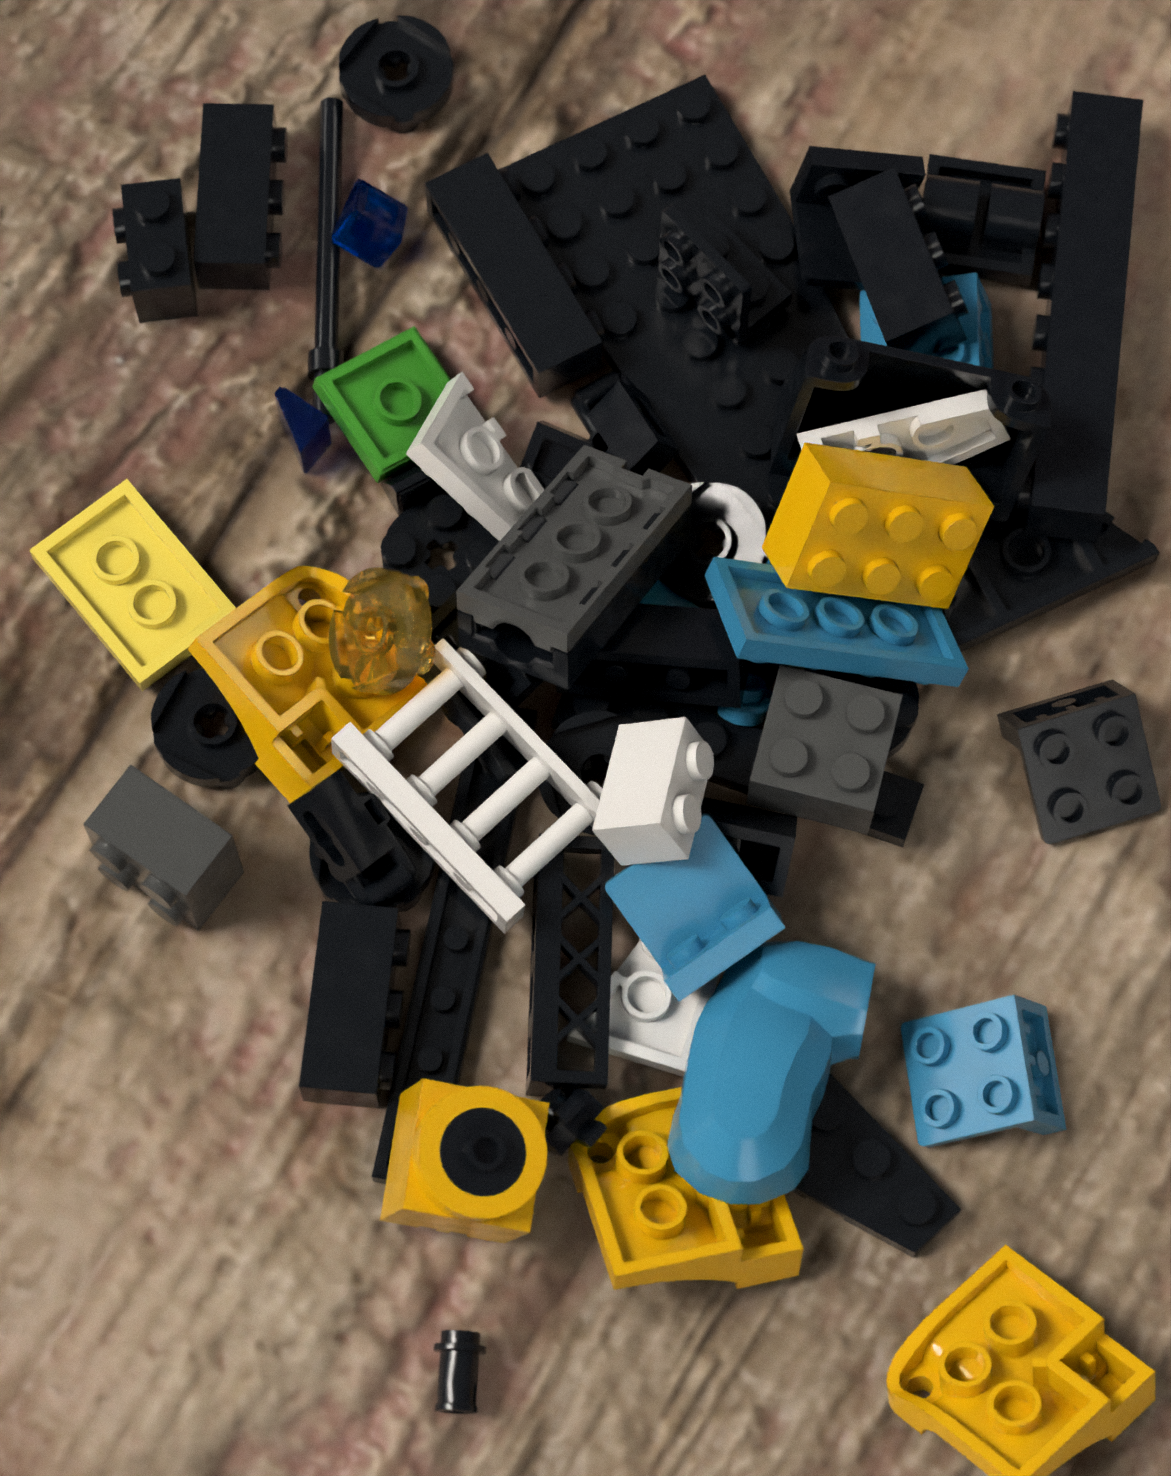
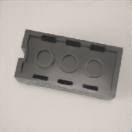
M584 445L456 591L459 647L568 690L690 542L692 484L648 469L643 476L627 470V460Z

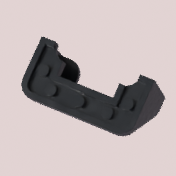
M823 336L817 338L809 345L782 385L775 404L769 473L791 477L801 453L797 433L987 389L988 408L997 420L1006 425L1011 440L954 465L967 467L993 503L994 508L989 519L1007 522L1050 429L1051 402L1049 394L1034 379L1020 374L842 336Z

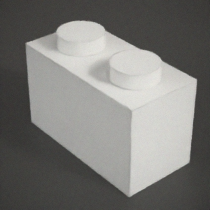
M686 717L622 724L618 727L592 831L621 866L689 859L695 832L699 830L701 825V805L707 780L712 776L714 770V753L709 744L702 739Z

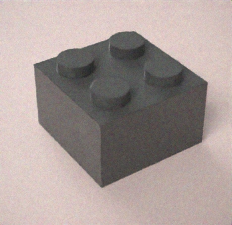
M780 665L749 781L746 804L868 834L903 695Z
M132 765L127 768L83 824L93 845L90 848V852L101 862V865L98 867L100 873L124 891H128L134 885L150 896L149 907L174 926H178L184 920L199 931L244 873L233 835Z

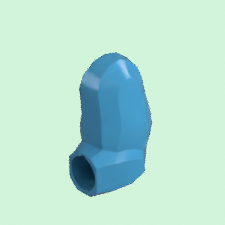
M801 941L764 942L726 969L696 1023L685 1066L681 1094L672 1118L667 1143L675 1172L699 1193L729 1204H762L791 1192L797 1187L809 1170L812 1119L823 1099L831 1065L849 1059H859L876 963L832 947Z

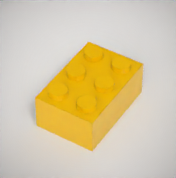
M805 442L763 542L762 549L785 587L789 589L949 609L994 505L965 466Z

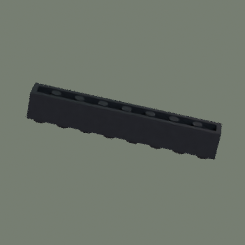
M1073 91L1068 113H1057L1052 148L1062 149L1061 163L1052 162L1047 198L1057 199L1056 213L1047 212L1042 238V248L1052 249L1051 264H1041L1037 286V299L1047 300L1046 315L1036 314L1031 350L1042 351L1040 367L1031 366L1029 377L1042 385L1049 394L1051 424L1015 503V509L1026 510L1024 533L1096 543L1105 518L1143 109L1142 99Z

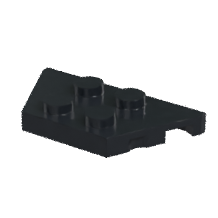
M1014 505L1007 522L988 519L949 609H944V616L960 651L963 652L1155 562L1159 554L1158 549L1146 538L1141 543L1113 524L1115 517L1108 512L1105 514L1096 543L1024 533L1026 510L1015 509Z

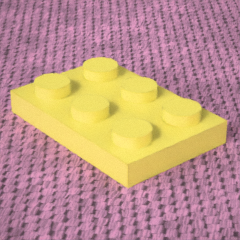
M128 479L121 482L29 550L33 560L142 692L190 657L192 654L187 649L194 639L236 609Z

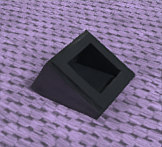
M416 463L381 481V486L398 516L415 504L430 501L437 495L448 494L431 477L426 475Z

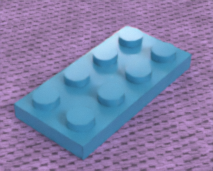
M713 557L704 575L738 659H746L755 663L769 662L799 666L809 670L822 669L853 673L869 678L884 677L907 680L922 685L937 684L959 687L969 669L941 608L789 589L785 587L773 565Z

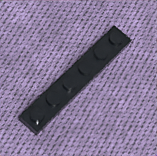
M562 693L552 720V729L554 730L574 715L594 710L612 711L634 718L638 722L686 717L702 739L709 744L714 753V770L712 776L707 781L746 795L748 794L749 781L762 729L732 724L724 720L720 715L684 703ZM884 771L869 832L865 835L903 847L924 784Z

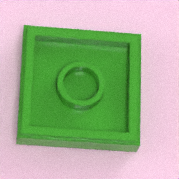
M413 326L316 377L312 388L378 484L415 463L406 453L451 378L416 327Z

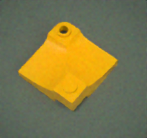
M296 566L287 571L196 637L187 649L217 685L240 720L259 758L255 765L289 803L337 770L342 772L345 769L344 765L332 754L331 738L345 725L351 722L362 734L368 729L375 732L428 685L423 678L414 673L406 661V654L390 632L379 625L371 613V606L361 594L360 589L337 573L312 566ZM299 599L305 600L307 602L302 606L299 602Z
M682 1087L640 1095L605 1107L595 1120L603 1122L608 1127V1130L590 1149L578 1142H574L568 1148V1165L577 1193L582 1192L613 1290L681 1280L729 1281L735 1283L736 1289L799 1276L804 1248L785 1195L762 1204H729L699 1193L675 1172L667 1143L672 1118ZM601 1155L608 1158L609 1161L606 1163H596L590 1158Z
M1006 1244L915 1328L894 1355L886 1376L888 1401L892 1410L921 1435L927 1430L936 1433L989 1476H1049L1069 1459L1104 1438L1112 1442L1156 1400L1155 1371L1105 1334L1104 1318ZM924 1390L931 1394L926 1398H921L912 1393Z

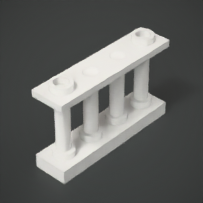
M442 638L434 646L433 663L439 668L441 673L375 732L368 729L362 734L349 722L331 738L332 754L370 794H375L387 812L505 934L523 917L525 903L520 897L525 892L522 887L589 825L593 828L603 788L594 781H590L585 785L484 681L482 677L486 675V671L478 659L469 650L462 647L455 651ZM460 690L485 717L419 777L411 774L405 779L389 763L394 758L392 750ZM503 735L528 762L463 822L454 820L449 825L433 809V806L437 803L435 796ZM547 780L572 807L506 868L498 865L492 870L476 853L481 848L478 841L539 785Z

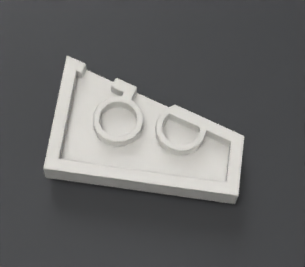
M461 372L444 387L406 455L456 500L470 516L475 518L500 541L542 494L544 488L531 469L518 468L500 443V440L506 436L505 432L494 417L485 421L468 397V394L474 388L464 373Z
M987 389L796 434L801 450L806 442L952 465L1011 440L1006 425L997 420L988 408Z
M639 938V942L619 969L611 975L609 1054L684 1077L696 1023L706 1003L716 990L721 973L679 1002L664 982L662 968ZM594 1013L584 1023L595 1033ZM576 1030L567 1037L568 1042L593 1049Z

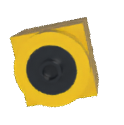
M424 1078L400 1093L380 1221L412 1227H428L444 1233L466 1234L467 1237L499 1243H507L530 1233L536 1191L542 1182L547 1165L545 1130L549 1103L517 1097L510 1092L496 1087H465Z

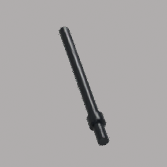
M325 98L320 102L314 348L308 352V378L313 383L316 377L344 363V353L338 349L343 101L338 98ZM313 389V421L324 425L334 423L335 420Z

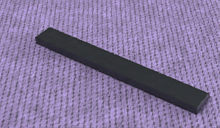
M517 707L514 712L535 732L538 719L537 711ZM478 758L460 773L449 825L454 820L463 822L504 784L499 782L494 775L487 772L480 764ZM519 805L478 841L481 848L476 853L492 870L498 865L506 868ZM441 867L438 873L396 1063L393 1091H390L372 1172L373 1182L386 1184L400 1093L423 1078L455 1085L460 1083L494 924Z

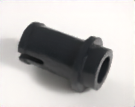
M465 1330L441 1331V1343L434 1344V1351L440 1353L435 1411L450 1414H477L479 1355L486 1354V1347L480 1345L481 1333Z

